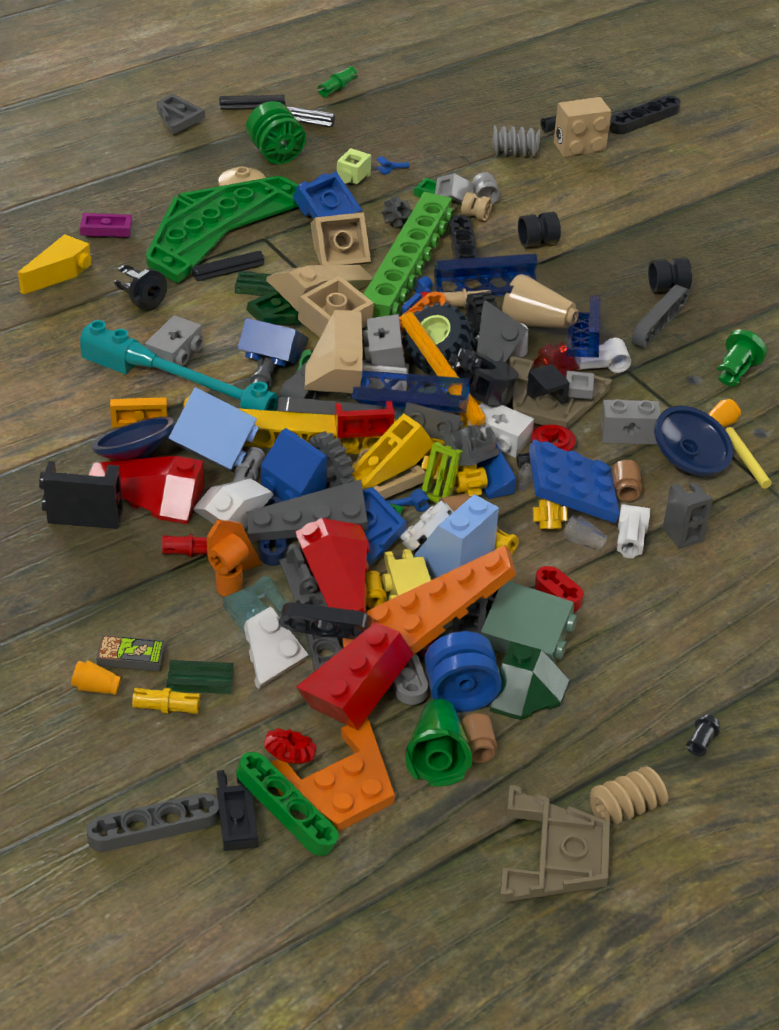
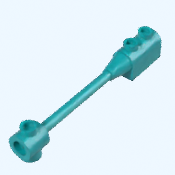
M94 320L87 324L81 333V357L125 375L136 365L150 368L156 367L240 400L241 409L276 411L278 394L269 391L267 384L264 382H254L245 390L162 359L141 345L138 340L130 338L127 330L121 328L114 331L106 328V323L102 320Z

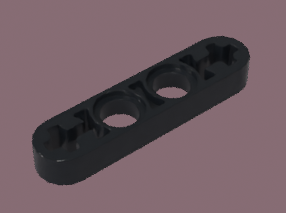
M667 95L614 114L610 118L609 130L615 134H626L679 113L681 101L678 97Z
M464 215L453 216L450 219L449 234L456 275L461 280L473 281L479 275V259L472 221Z

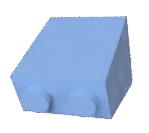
M194 387L169 436V440L172 444L231 471L233 466L237 467L242 463L246 452L242 451L247 440L252 443L259 427L255 425L257 418Z
M474 494L436 527L413 558L424 557L429 575L437 578L494 551L499 507Z

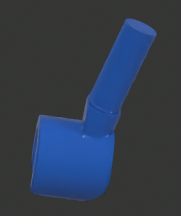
M380 156L377 158V161L382 165L375 167L382 174L387 175L392 169L409 168V162H390L385 157Z
M423 276L417 280L419 285L415 287L416 293L432 292L430 289H432L433 283L428 276Z
M422 489L414 490L410 497L387 500L388 503L398 506L414 505L418 512H424L430 508L427 501L429 498Z

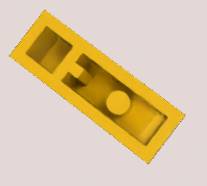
M64 234L18 271L20 293L27 294L77 277L91 265L89 243Z
M403 413L353 466L355 472L351 474L355 481L361 479L362 490L374 487L416 465L432 448L434 442L419 423Z

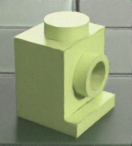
M350 148L337 161V173L344 183L358 184L365 176L369 177L371 175V154ZM354 159L358 160L359 162L357 164H354Z

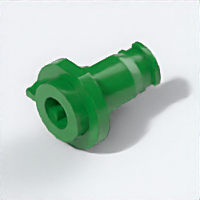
M735 330L728 336L725 343L728 352L723 358L722 364L716 368L718 371H723L718 380L727 386H736L740 382L739 378L746 373L750 366H757L763 362L767 355V348L757 334L746 330Z

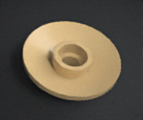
M241 166L223 172L219 177V186L266 177L256 169Z

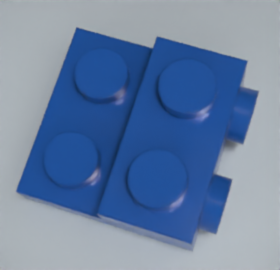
M337 172L329 175L324 173L309 183L308 181L302 182L296 187V192L292 197L305 217L311 215L313 219L316 217L362 212L361 207Z

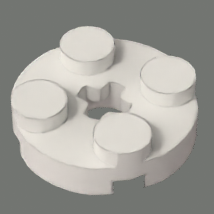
M442 500L435 506H431L419 517L421 520L414 526L408 527L399 536L403 540V545L407 549H411V551L415 550L421 545L419 541L421 539H428L436 527L454 511L447 503L444 504Z

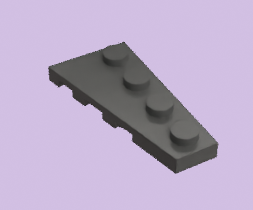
M361 479L246 512L250 542L297 537L296 531L320 518L360 524L364 531L368 530Z

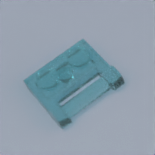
M269 576L260 578L255 585L223 597V607L244 633L246 621L267 609L260 598L266 596L280 614L283 605L287 603L275 589L276 585Z

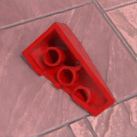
M167 456L94 463L89 473L92 476L105 477L108 465L120 466L122 498L129 501V506L136 509L139 507L151 511L153 517L160 520L188 525L194 512L193 508L198 503L205 487L204 461Z
M320 518L296 531L301 548L327 606L365 613L367 597L365 573L369 570V564L366 560L367 553L370 552V544L360 524Z

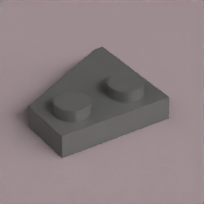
M171 94L156 102L158 113L173 135L205 118L204 109L175 94Z
M485 300L482 309L477 352L495 361L506 363L528 329Z

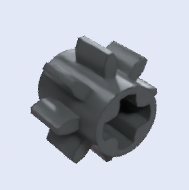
M395 196L383 202L385 207L381 213L385 223H393L394 228L406 223L412 212L408 200L400 201V196Z

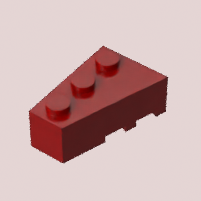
M375 622L298 684L296 688L312 709L358 730L414 654L400 632Z

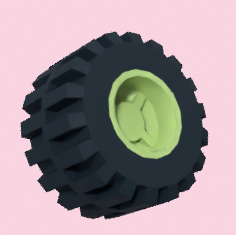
M438 302L434 303L432 307L426 305L423 307L424 310L420 312L417 310L414 313L448 362L451 354L458 356L461 348L474 351L473 347L476 346L474 332L463 312H460L458 307H451L449 303H444L441 306ZM404 328L403 333L405 337H403V343L416 366L423 370L425 374L430 375V372L434 371Z

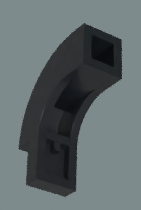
M475 352L477 357L482 359L481 369H477L475 376H472L473 383L469 393L472 397L486 405L509 404L519 376L518 372L505 362H498L480 352Z

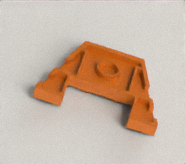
M366 718L358 730L348 725L341 728V737L353 750L354 754L303 779L297 776L288 763L278 759L271 762L334 825L338 832L394 804L395 794L368 718ZM278 789V793L283 796L281 790Z

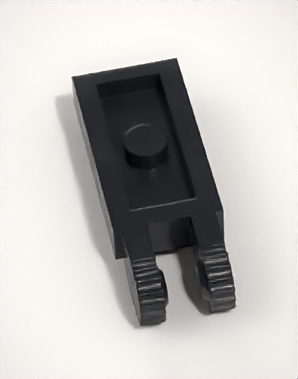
M224 770L216 771L218 785L216 792L223 850L229 851L258 847V833L252 793L238 778V786L227 787V776Z

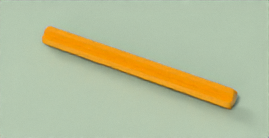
M412 312L403 314L401 316V324L472 425H477L478 427L486 423V415L417 317Z

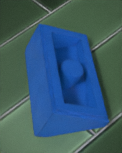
M500 448V454L476 464L477 468L483 467L486 471L488 485L483 491L488 499L515 494L516 477Z

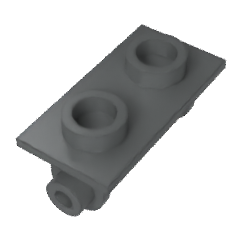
M409 402L406 403L405 414L419 423L430 437L444 440L443 435L462 429L463 421H460V415Z
M296 543L289 545L286 558L279 559V563L295 602H300L303 596L310 593H317L323 596L301 546Z

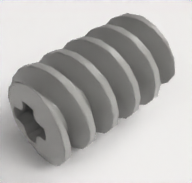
M496 125L493 126L492 148H494L496 155H499L500 150L503 149L505 156H508L510 149H512L514 156H517L519 150H522L523 157H526L529 150L532 153V157L536 156L539 150L540 128L535 134L534 129L530 127L526 134L524 127H520L518 133H516L515 127L511 126L509 133H507L505 126L501 127L500 132L497 131Z

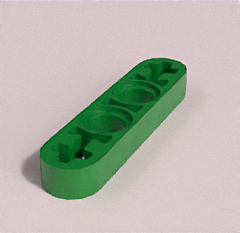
M257 752L243 754L236 769V776L241 783L308 851L317 856L329 855L333 851L339 837L334 825L266 757ZM267 788H278L283 793V796H274L269 793ZM290 811H301L306 816V819H296L291 815Z

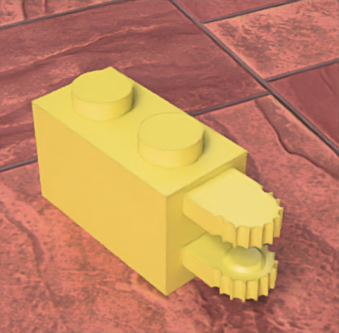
M411 549L403 550L402 559L395 560L392 551L385 552L384 559L387 573L383 574L382 581L385 592H390L389 600L431 581L424 557L413 558Z

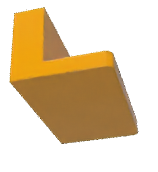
M166 397L110 399L112 428L122 427L154 417H168Z

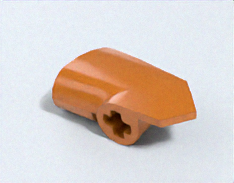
M217 519L207 535L208 561L215 570L216 591L224 597H233L240 594L243 589V571L260 566L262 562L241 523Z

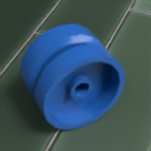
M468 631L448 634L431 644L425 653L424 664L427 677L429 678L432 699H445L451 702L457 713L471 712L485 707L501 691L502 680L499 668L496 665L493 646L489 639L481 634Z

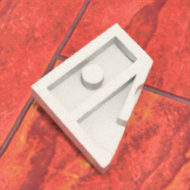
M271 606L247 620L244 625L246 640L250 644V660L254 664L256 674L255 686L258 689L302 663L308 657V653L291 631L279 624L280 617Z

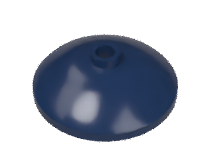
M673 406L663 411L656 420L654 435L658 447L663 455L677 468L693 475L713 476L723 472L730 464L733 457L731 439L724 427L709 414L689 406Z
M154 417L133 422L102 435L93 442L92 448L97 455L114 460L149 458V453L160 448L169 438L175 422L171 417Z

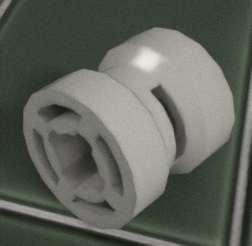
M488 172L476 175L472 182L476 196L480 198L483 196L490 197L492 204L497 202L500 192L495 177Z

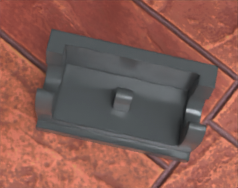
M470 425L443 435L445 446L448 445L454 450L459 449L463 451L459 466L475 465L500 454L499 448L496 449L495 436L491 427L485 429L486 441L480 439V431L477 425ZM450 456V459H449L448 467H450V463H451V459H452L451 456Z
M690 482L689 485L693 493L685 492L679 484L670 486L662 529L679 549L703 542L705 539L713 497L707 495L694 482Z

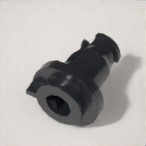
M123 265L118 268V271L133 278L131 283L127 282L126 284L115 280L114 284L117 288L129 293L130 299L136 307L142 310H152L161 304L167 292V281L161 272L155 269H145L141 272L129 265Z

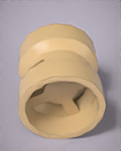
M467 192L462 201L461 215L467 217L475 216L478 220L485 222L491 211L492 199L486 196L480 198L475 193Z

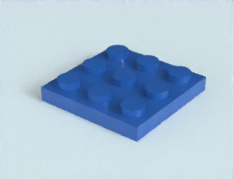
M533 439L529 447L535 496L615 523L620 515L611 467L603 461H594L582 457V455L575 451L568 452L557 448L550 442H540Z

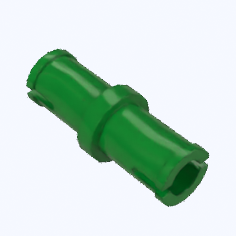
M348 66L340 73L332 74L330 79L318 85L317 89H320L318 90L319 94L326 98L336 90H342L347 83L358 77L356 74L357 70L353 66Z

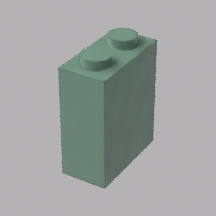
M508 581L499 588L481 630V635L489 639L494 650L506 653L512 641L543 650L555 664L556 659L561 660L565 653L567 642L564 639L567 632L572 633L577 622V615L574 614V602Z

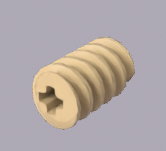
M645 766L637 771L629 772L626 776H619L614 781L609 780L603 785H597L592 788L590 793V804L594 816L609 822L611 820L617 825L622 822V817L630 820L634 817V812L642 815L645 812V807L648 810H653L656 808L657 803L663 806L668 802L667 790L662 779L653 769Z

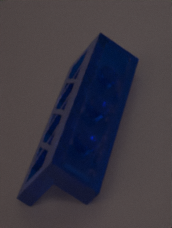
M523 254L437 261L433 273L436 291L443 292L442 282L451 281L458 287L454 291L445 292L463 291L466 288V292L489 290L494 296L505 295L506 293L511 294L514 286H509L517 275H529L530 278L537 281L535 269L538 264L537 255ZM500 277L507 283L504 287H496L490 282L493 278ZM475 279L482 286L479 289H471L466 283L468 280Z
M590 295V312H578L576 323L568 327L566 357L599 358L601 295Z
M363 370L360 387H353L352 398L359 404L386 407V401H392L393 407L406 408V403L409 402L445 412L466 413L471 380L469 378ZM369 379H380L385 386L381 389L368 388ZM399 381H406L411 387L408 391L392 390V387ZM426 383H433L438 389L435 393L418 391ZM452 385H462L461 395H450L444 392Z

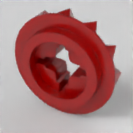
M549 424L540 426L531 435V443L533 439L550 443L558 439V443L554 442L553 444L557 448L568 452L573 451L576 443L574 434L569 429L560 425Z
M276 728L275 731H268L264 740L265 749L280 761L300 764L309 762L315 757L317 746L312 742V738L303 736L301 731L294 732L290 728L288 730Z

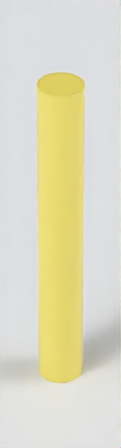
M732 427L726 428L725 430L731 439L733 448L763 489L770 487L772 484L771 480Z

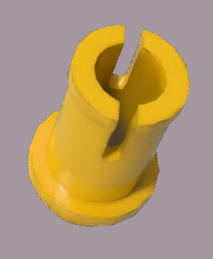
M377 571L365 573V583L367 585L366 605L372 609L384 603L387 595L382 587V576Z

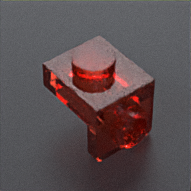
M562 341L554 346L549 343L537 351L539 356L534 360L535 366L544 363L545 366L553 364L564 377H566L567 371L575 372L580 368Z

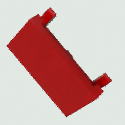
M386 401L387 409L342 411L341 403H335L336 412L334 413L337 438L382 436L394 424L395 413L392 401Z

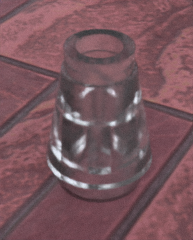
M572 515L562 536L568 538L567 542L596 549L600 552L608 539V535L604 534L581 515L579 518Z

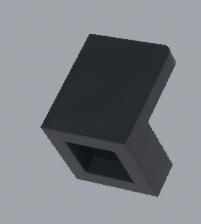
M553 364L529 371L526 393L532 399L551 393L560 404L567 403L570 382Z

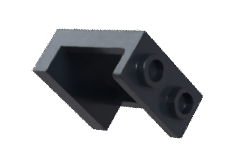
M48 461L46 471L41 472L39 478V488L44 490L42 511L47 513L48 524L118 529L123 512L120 466L108 465L104 477L56 473L55 462Z

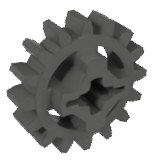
M324 431L309 439L313 447L327 455V489L355 481L351 474L355 472L352 467V460L347 456V449L340 443L339 438L334 440L333 433L327 434Z

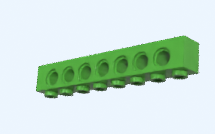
M428 192L422 194L363 294L374 303L372 318L400 314L401 305L407 301L410 289L413 290L415 288L417 277L422 275L425 262L430 261L433 248L436 249L438 247L440 236L445 234L447 223L454 216V208H451L452 198Z

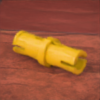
M135 687L132 707L135 709L161 710L162 714H169V711L198 714L200 693L174 692L171 688L148 690Z

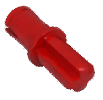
M190 534V536L163 535L162 554L189 555V557H193V554L208 555L207 537H194V534Z

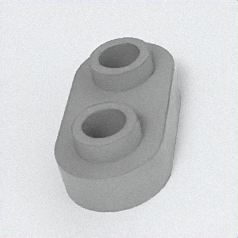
M416 654L411 657L392 683L397 698L409 705L422 703L428 694V681Z

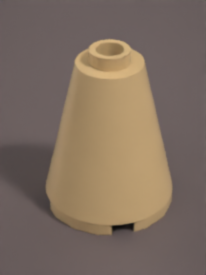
M523 274L517 275L510 283L514 287L511 294H505L502 312L518 323H522L527 327L569 328L571 324L574 325L576 323L578 310L572 301Z

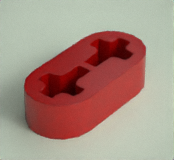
M543 566L537 570L534 584L536 590L574 602V612L581 609L584 593L579 585L556 567Z

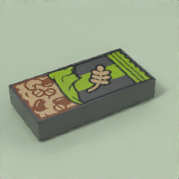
M102 635L96 657L97 665L160 671L165 652V640Z

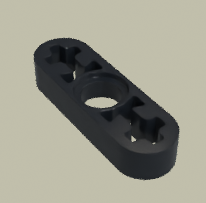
M290 602L283 605L279 624L289 631L354 640L371 626L372 619L361 611Z

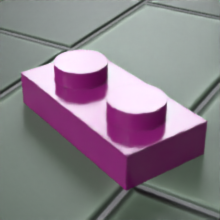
M82 213L80 235L91 237L114 236L117 238L130 237L132 214Z

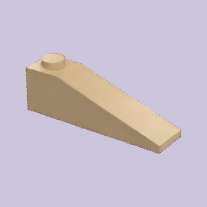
M307 265L267 276L266 281L299 312V298L301 295L337 276H341L357 290L369 286L373 277L360 265Z
M334 310L306 364L304 390L359 394L363 357L362 315L360 311Z

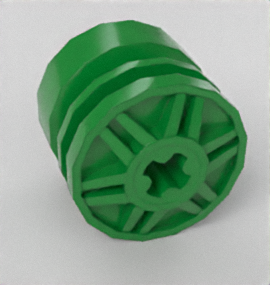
M270 101L259 105L252 111L246 122V133L249 139L262 153L263 157L271 163H288L295 159L305 146L306 132L303 126L281 102Z

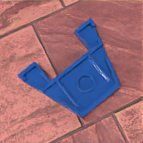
M373 487L363 490L368 521V530L364 532L370 544V552L367 553L366 560L369 568L407 529L406 521Z

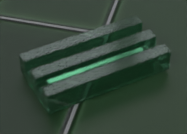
M239 271L235 283V293L263 296L273 292L276 289L266 281L267 276L273 274Z
M170 660L166 687L171 688L174 692L231 694L234 663Z

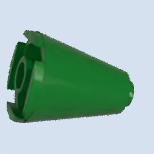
M434 699L424 706L405 751L406 768L410 774L418 781L419 778L429 781V785L435 787L449 786L461 781L465 777V772L472 765V750L455 707L445 699Z

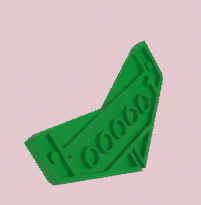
M273 176L179 193L178 197L174 196L146 253L147 266L161 272L170 280L179 283L192 272V268L204 259L229 230L293 208H299L292 198L299 184L282 176Z

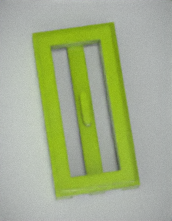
M437 441L432 445L422 490L426 492L429 500L438 503L450 456L452 459L442 497L452 496L463 452L459 449L454 450L448 445L442 446V443ZM439 453H443L434 493L432 494L430 490Z

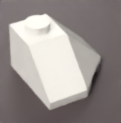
M249 478L211 487L193 510L213 524H215L217 519L241 523L245 530L247 527L246 512L264 507L273 496V493Z

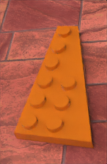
M506 545L367 610L365 613L371 617V625L377 622L400 632L415 655L445 631L443 626L456 616L458 619L468 613L466 608L477 599L488 598L516 576L511 552ZM342 638L344 647L353 641V639Z

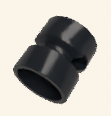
M545 212L539 214L538 217L535 214L520 216L518 219V236L521 245L524 248L538 246L540 242L546 245L558 243L561 237V226L556 212Z
M686 257L673 258L670 263L666 259L651 260L648 267V280L651 291L653 293L668 292L676 284L690 289L692 284V268L689 259Z

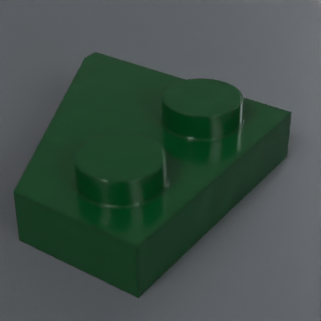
M277 290L247 303L246 310L258 321L275 325L303 324L298 320L299 312Z

